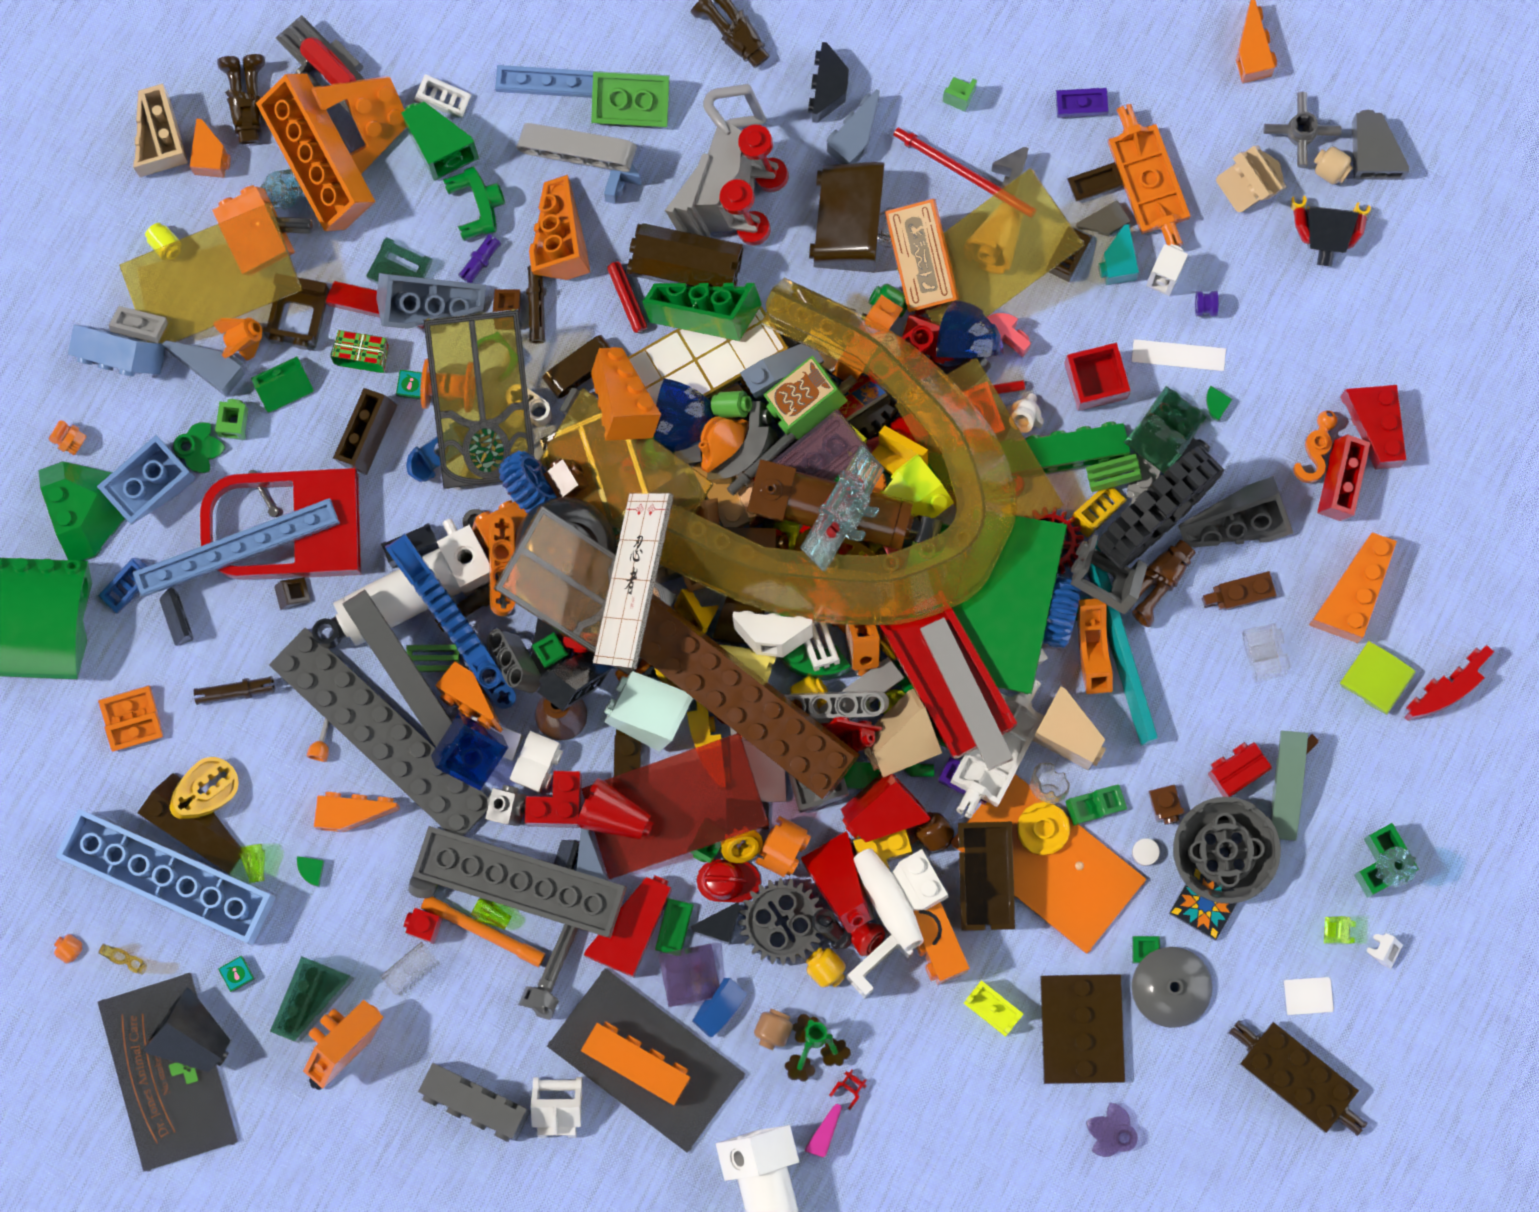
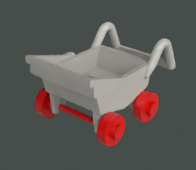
M749 84L716 88L708 92L703 101L705 112L717 126L708 154H702L697 168L665 209V212L678 231L709 237L711 232L737 230L740 239L745 244L751 246L760 245L768 239L771 226L763 213L749 211L755 201V179L759 187L764 191L776 192L787 184L789 172L782 160L766 157L773 148V138L769 130L762 126L766 122V117L752 87ZM744 95L754 116L733 118L725 121L715 108L714 101L720 98Z

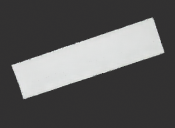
M1134 339L1132 362L1224 371L1226 348Z

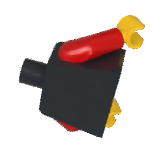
M1293 196L1290 207L1294 211L1295 227L1302 242L1307 244L1308 248L1319 250L1317 265L1332 266L1334 252L1346 253L1347 249L1353 248L1364 235L1366 217L1371 210L1370 205L1366 207L1365 211L1359 209L1360 202L1355 205L1353 211L1307 206L1305 209L1306 196H1303L1302 204L1295 203Z

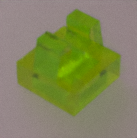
M1346 916L1325 917L1324 944L1355 943V938L1350 937V927H1356V922L1351 920V917Z

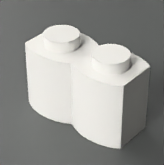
M530 731L512 771L510 781L538 793H541L543 788L547 790L553 775L549 774L553 764L558 765L563 751L560 750L561 744Z

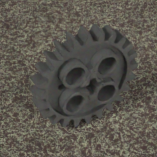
M779 878L778 886H774L773 882L768 880L769 888L767 889L759 884V894L753 891L750 892L753 898L752 902L748 900L743 901L748 910H740V914L745 916L746 919L739 921V925L746 926L747 928L740 932L741 936H749L745 946L754 944L751 953L755 954L761 951L760 960L762 961L767 956H770L772 965L775 963L776 958H780L782 966L785 965L786 958H790L791 962L795 964L796 955H799L803 960L806 959L805 950L814 952L811 943L820 944L819 938L815 936L820 933L812 925L814 914L818 910L823 909L815 908L819 898L812 900L809 898L812 894L811 889L805 893L802 892L803 883H800L797 888L793 887V879H790L787 886L783 884L782 878ZM790 897L794 901L793 907L790 910L781 909L779 907L781 898ZM770 901L774 903L782 918L788 917L787 927L795 937V942L790 941L781 925H775L777 917L768 905ZM760 911H767L771 914V920L767 924H760L756 920V915ZM798 919L805 920L808 924L807 930L803 933H797L793 930V923ZM773 934H782L785 937L784 945L781 947L772 946L770 938Z

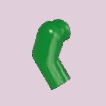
M917 763L905 768L904 771L911 777H934V764Z

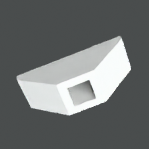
M751 611L733 612L734 629L757 655L784 657L813 637L812 619H807L803 616L783 617L774 613L763 615L755 614Z

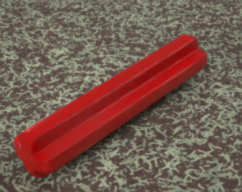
M613 262L607 266V270L633 332H642L647 328L644 316L621 262Z

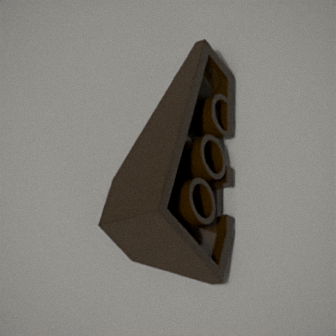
M172 773L151 792L137 813L230 874L245 852L214 812L189 819H178L172 815L170 811L173 792L182 779ZM189 799L184 803H180L178 805V808L180 810H182L183 808L186 809V807L192 801V799Z

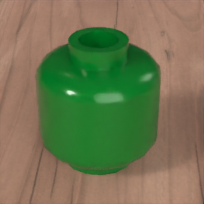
M883 284L881 287L876 286L868 301L871 309L880 296L883 295L903 308L899 315L902 318L907 310L904 292L890 284Z

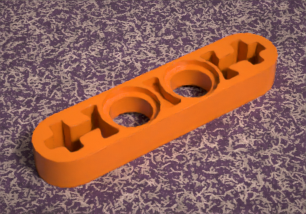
M503 514L495 516L489 526L490 607L493 613L498 616H507L515 606V601L505 595L504 600L509 603L506 605V608L503 609L501 604L496 603L500 600L501 592L495 591L498 585L495 574L501 571L505 572L515 555L514 523L510 517ZM500 522L507 528L501 540H499L500 530L495 528ZM497 547H505L509 551V556L505 559L498 558L495 555ZM514 566L509 575V582L503 585L505 589L510 590L513 594H515Z

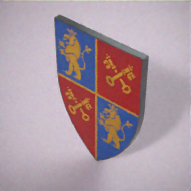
M861 375L854 387L844 394L848 401L837 409L836 412L846 421H849L886 397L887 393L878 384H874L869 377Z

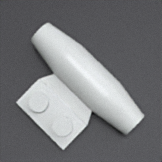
M866 849L854 857V862L863 888L884 926L904 951L915 949L924 940L913 911L927 910L949 897L923 850L921 849L898 862L892 873L873 849Z

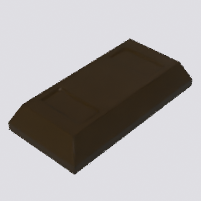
M1115 162L1067 178L1076 202L1124 186Z

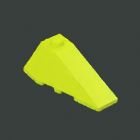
M918 454L899 467L891 476L892 481L886 489L879 492L902 498V500L913 501L911 513L915 514L914 516L921 515L935 518L954 504L942 483ZM861 551V552L859 553L860 556H863V555L866 554V553H864L863 551Z

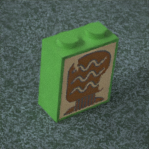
M813 355L763 394L769 402L766 406L769 412L775 418L780 417L781 421L778 424L787 435L792 433L798 440L848 401Z

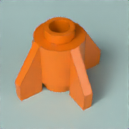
M247 317L246 319L221 318L214 322L213 326L221 334L224 333L223 340L227 347H225L222 356L225 359L236 351H239L246 361L255 357L262 338V327L257 321Z

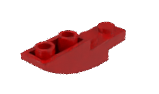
M1485 645L1481 650L1476 647L1466 658L1469 663L1463 669L1458 666L1449 676L1452 681L1444 675L1438 681L1433 678L1423 688L1427 693L1421 699L1416 696L1406 707L1409 712L1404 718L1407 721L1420 719L1446 709L1459 701L1485 678L1477 670L1494 651L1488 645Z

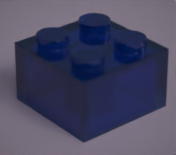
M458 713L431 754V757L437 769L481 791L509 747L502 734L492 729L488 730L477 721Z

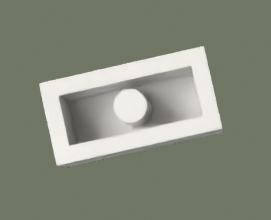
M1164 244L1146 286L1170 296L1188 254L1184 253V250L1177 245L1171 244L1169 246Z

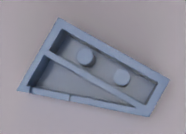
M76 324L73 325L68 355L78 357L77 362L92 365L93 362L99 363L98 368L110 371L118 368L120 369L119 374L132 377L135 376V373L160 374L165 354V347L162 343L146 342L108 330Z

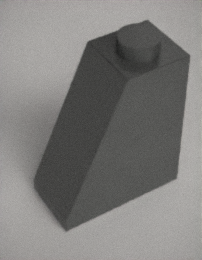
M1362 110L1356 113L1352 120L1353 178L1405 180L1409 173V165L1383 114L1375 113L1373 110Z

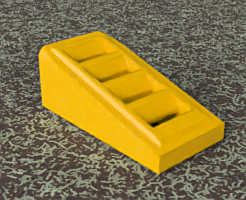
M1114 487L1097 491L1073 513L1072 517L1075 518L1073 525H1080V532L1089 538L1127 499ZM1106 494L1115 504L1112 505L1103 495ZM1097 501L1107 509L1106 512L1096 503ZM1089 509H1091L1096 515H1098L1099 518L1097 519V518L1089 511Z

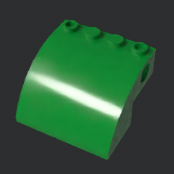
M0 558L1 677L78 680L88 641L83 622L92 587L88 561Z

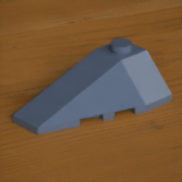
M379 273L377 304L381 325L409 329L423 325L425 320L459 317L483 311L486 285Z

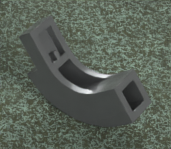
M752 401L749 415V431L745 441L735 454L709 473L707 472V480L715 484L733 483L740 472L744 473L776 443L777 431L768 427V424L771 423V413L767 409L766 404L760 401Z

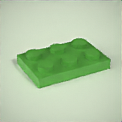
M593 71L591 123L667 127L670 75Z

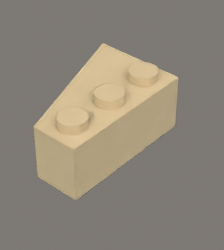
M163 84L139 90L134 170L139 177L187 164V156L166 88Z

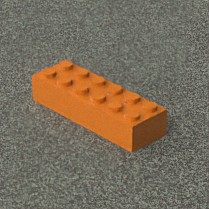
M285 74L256 105L323 230H346L376 201L327 110L320 109L311 89L314 86L308 75Z

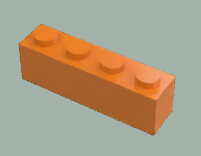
M605 1021L603 1026L596 1023L581 1052L675 1106L691 1079L690 1076L686 1075L688 1069L674 1062L673 1066L663 1061L665 1056L652 1048L648 1053L640 1048L642 1042L630 1035L624 1039L617 1034L619 1029Z

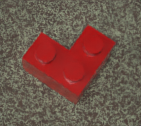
M554 771L553 797L526 796L525 824L527 827L579 828L577 827V821L581 812V772Z

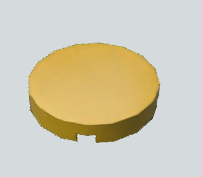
M1034 803L1026 808L1019 817L1017 824L1018 838L1023 847L1033 854L1041 856L1054 854L1062 849L1068 840L1070 833L1069 819L1062 809L1051 803Z

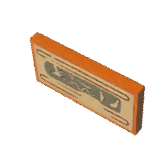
M930 199L885 211L908 312L959 300L936 200Z

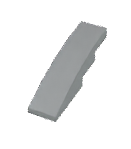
M887 657L879 663L877 668L869 670L841 692L877 690L887 693L902 681L905 676L893 660ZM872 696L869 700V705H872L878 698ZM848 697L843 701L844 708L847 711H853L854 701ZM828 702L819 710L826 712L828 710ZM814 718L820 724L833 721V718Z

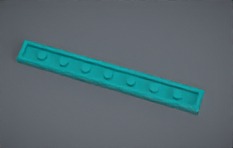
M1090 563L1088 570L1090 582L1110 593L1112 585L1108 573ZM1106 604L1107 638L1140 746L1147 745L1158 739V735L1120 612Z

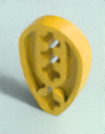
M207 757L199 760L187 771L173 792L170 803L172 815L178 819L197 818L217 811L226 805L234 797L238 789V776L235 769L221 758ZM224 771L227 774L215 786H211L206 791V794L202 793L200 795L198 793L199 788H203L219 772L222 773ZM192 799V801L188 804L186 809L183 808L182 810H180L178 808V805L180 803H184L187 800Z

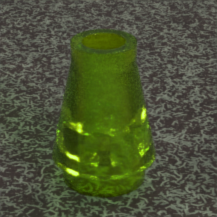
M262 843L241 847L242 853L239 855L249 883L265 881L266 849L263 850Z
M482 898L478 899L470 914L476 917V921L500 927L505 930L512 917L495 902Z

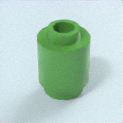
M745 391L719 392L711 400L713 414L724 418L746 417L752 408L751 398Z

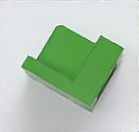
M953 77L949 87H946L944 90L942 102L966 112L976 91L977 80L972 78L969 84Z

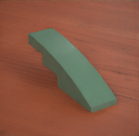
M1280 731L1270 820L1276 828L1279 839L1296 841L1308 740V733Z

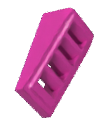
M835 1104L807 1144L805 1152L822 1158L826 1157L840 1116L841 1105Z

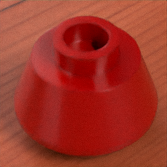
M866 922L851 931V942L859 955L869 956L883 943L885 938L884 928L880 924Z

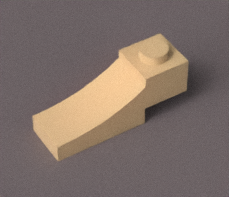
M702 462L693 466V470L707 498H718L719 521L722 527L743 528L749 525L750 521L736 494L734 496L731 495L727 490V487L731 484H715L707 480V472L701 468Z

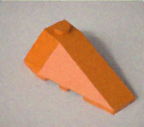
M568 175L544 182L538 207L540 210L538 223L534 225L535 237L533 244H530L529 248L531 271L534 275L563 280L590 273L588 252L570 178Z

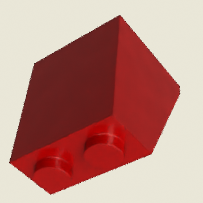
M880 773L840 809L844 816L842 821L846 825L848 832L855 839L860 836L865 843L926 823L931 819L919 800L894 774L883 777Z

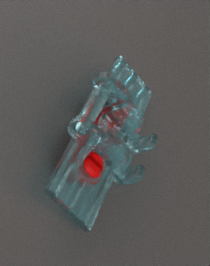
M864 446L858 448L847 469L840 472L838 483L825 504L820 506V515L801 546V549L822 571H826L845 537L855 541L863 540L866 533L862 530H855L862 517L874 518L879 512L877 507L868 506L871 501L869 495L883 473L884 468Z

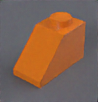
M196 118L190 168L194 175L224 178L225 170L230 168V155L202 119Z

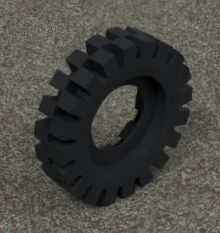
M1197 446L1168 468L1163 476L1160 475L1147 490H1144L1135 499L1136 501L1133 504L1129 505L1120 514V517L1100 537L1096 544L1097 547L1119 569L1128 566L1146 552L1150 546H1153L1165 532H1168L1177 524L1180 518L1184 517L1192 509L1193 505L1204 497L1206 492L1222 476L1224 469L1202 446Z

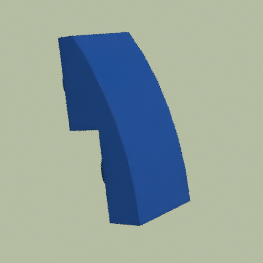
M724 978L712 999L704 1000L692 1022L708 1037H713L738 1010L747 993L731 978Z

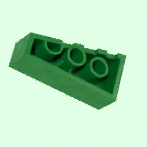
M654 283L643 300L650 323L735 341L741 340L762 305L755 283H746L745 286L723 283V287H710L709 283H699V285L694 287H687L686 283Z

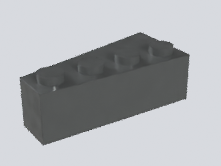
M433 1062L418 1091L424 1095L423 1101L435 1107L439 1102L448 1107L447 1113L461 1118L463 1114L472 1119L470 1124L482 1130H485L487 1126L496 1131L494 1136L506 1142H509L510 1138L518 1139L531 1110Z

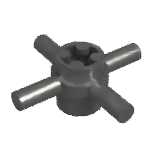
M1299 92L1297 93V115L1288 124H1264L1263 133L1287 135L1291 143L1297 145V167L1305 168L1307 167V145L1313 142L1317 135L1341 136V126L1318 125L1316 117L1307 112V93ZM1298 125H1304L1303 130L1305 132H1299Z

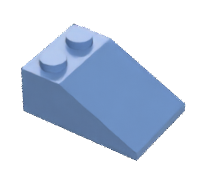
M155 435L97 487L132 525L176 497L196 478L169 447Z

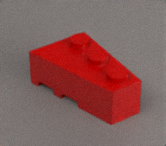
M1397 385L1345 389L1340 398L1343 404L1346 405L1351 421L1356 426L1362 440L1371 442L1368 456L1374 469L1400 468L1407 459Z

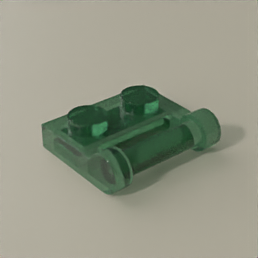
M386 237L366 278L378 284L379 273L425 278L433 259L426 255L422 257L395 244L394 240ZM389 253H393L418 265L417 272L387 259Z

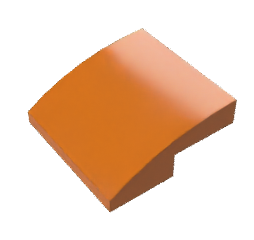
M150 685L98 700L112 752L163 737Z

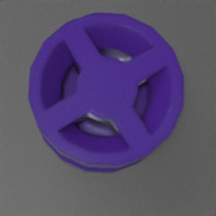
M1196 291V317H1202L1204 314L1217 317L1219 306L1218 291H1211L1209 294Z

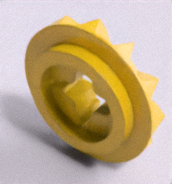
M746 826L742 830L735 828L734 833L726 834V840L721 842V852L729 862L744 863L758 855L762 848L763 840L755 828L749 829ZM742 840H745L746 843H742L738 849L736 844H740Z

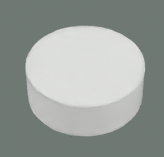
M1151 839L1139 840L1132 849L1133 859L1142 866L1153 864L1159 857L1158 845Z

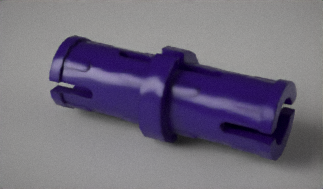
M488 234L477 251H473L470 254L471 259L458 274L462 280H467V283H473V280L482 268H486L489 265V259L498 247L501 246V242L495 237L492 239L493 236Z

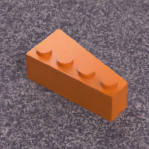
M622 347L599 348L591 374L595 393L599 397L598 407L602 411V426H605L606 430L604 434L605 441L653 438L661 413Z
M1372 532L1340 577L1309 626L1359 643L1365 635L1397 541Z

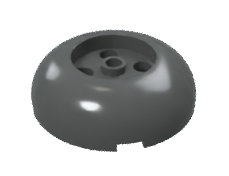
M1216 797L1196 805L1180 822L1173 841L1174 863L1183 882L1200 897L1215 903L1233 904L1255 897L1274 878L1280 863V840L1272 821L1254 804L1235 797ZM1233 833H1240L1242 835L1241 843L1236 844L1232 841ZM1213 834L1216 837L1215 844H1207L1205 836ZM1221 848L1228 849L1229 855L1227 857H1223V854H1220ZM1236 859H1241L1245 865L1242 870L1234 868L1233 863ZM1214 860L1217 862L1218 868L1216 871L1208 870V861ZM1196 867L1205 878L1217 883L1220 888H1232L1235 891L1222 892L1207 888L1195 879L1192 872Z

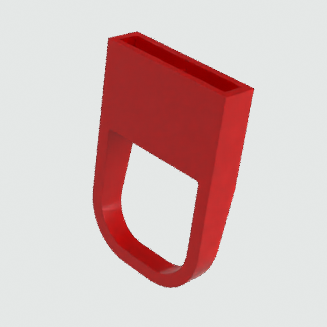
M355 468L234 474L218 480L206 492L200 508L201 546L213 542V510L217 501L228 491L237 488L293 487L294 511L330 498L340 523L294 541V563L252 566L229 565L217 570L221 574L240 580L361 575L359 474Z

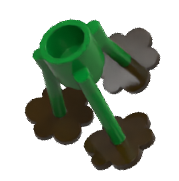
M801 1014L797 1019V1023L793 1024L792 1030L796 1032L794 1038L798 1043H806L801 1056L791 1055L784 1068L788 1071L787 1076L789 1079L794 1081L799 1079L802 1082H806L808 1077L813 1076L815 1073L814 1066L810 1065V1059L807 1058L811 1048H820L825 1044L820 1053L826 1066H833L834 1064L837 1066L843 1065L844 1060L851 1056V1051L846 1047L845 1040L837 1041L833 1038L832 1034H827L826 1027L816 1017L810 1018L807 1014Z

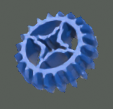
M517 451L505 458L504 462L500 464L499 477L503 481V487L508 491L507 494L513 498V502H516L519 508L524 509L526 513L546 500L557 498L543 475L548 471L547 467L540 460L535 459L534 455H529L526 451Z
M1069 577L1056 578L1043 639L1044 644H1049L1056 648H1064L1069 643L1081 590L1071 585L1072 578Z

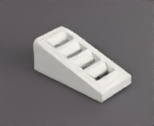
M425 74L414 101L417 103L424 101L436 110L462 118L472 94ZM428 87L433 88L430 96L425 95ZM437 90L442 91L439 100L434 99ZM447 94L452 95L449 104L444 103ZM457 97L462 98L458 109L453 107Z

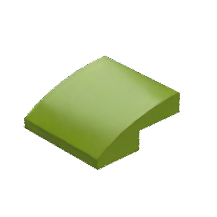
M1368 641L1341 680L1340 685L1342 688L1362 698L1366 704L1388 715L1416 672L1389 652Z

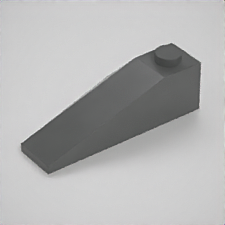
M1274 476L1247 485L1178 525L1184 542L1190 547L1218 546L1221 542L1235 541V544H1244L1246 540L1270 542L1293 534Z

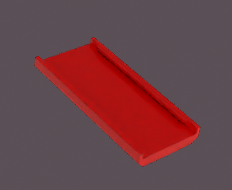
M939 588L934 594L884 620H878L877 624L925 706L953 759H956L977 749V746L920 628L945 618L1001 734L1003 735L1017 726V721Z

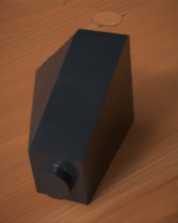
M187 987L174 1001L162 1022L155 1028L143 1051L153 1056L209 1072L216 1064L221 1066L229 1054L226 1049L231 1040L194 992Z

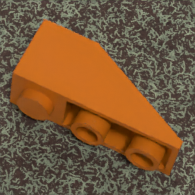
M1250 0L1235 60L1242 84L1272 77L1274 69L1277 67L1276 55L1274 52H1270L1268 45L1270 44L1269 32L1263 28V11L1260 5L1257 6L1255 0Z
M454 662L435 685L441 693L440 699L451 707L453 704L458 706L459 711L466 717H476L477 721L484 728L490 730L492 727L501 733L503 729L485 690L473 672Z
M325 792V796H317L314 827L317 830L346 832L400 810V806L397 803H393L394 799L389 797H378L377 801L367 800L365 795L352 794L351 798H341V793Z

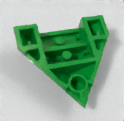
M64 461L38 470L40 489L55 534L67 559L85 561L96 557L110 535L112 536L125 520L124 516L97 487L112 472Z

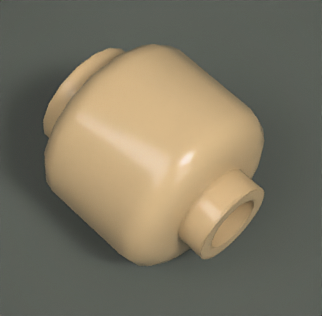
M1330 147L1327 151L1322 149L1314 160L1317 164L1315 173L1332 185L1338 182L1342 184L1353 169V166L1350 165L1352 162L1351 157L1336 147Z

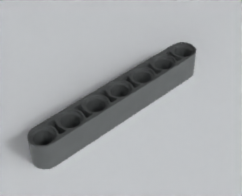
M364 589L342 603L441 755L463 742L464 739L367 591Z

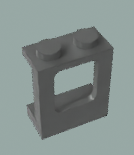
M1093 534L1087 542L1083 541L1077 549L1076 555L1079 557L1071 569V572L1074 573L1071 585L1125 615L1139 598L1147 564L1138 560L1131 569L1127 566L1119 569L1104 553L1095 549L1098 536ZM1090 563L1113 576L1114 580L1110 593L1083 578L1089 570Z

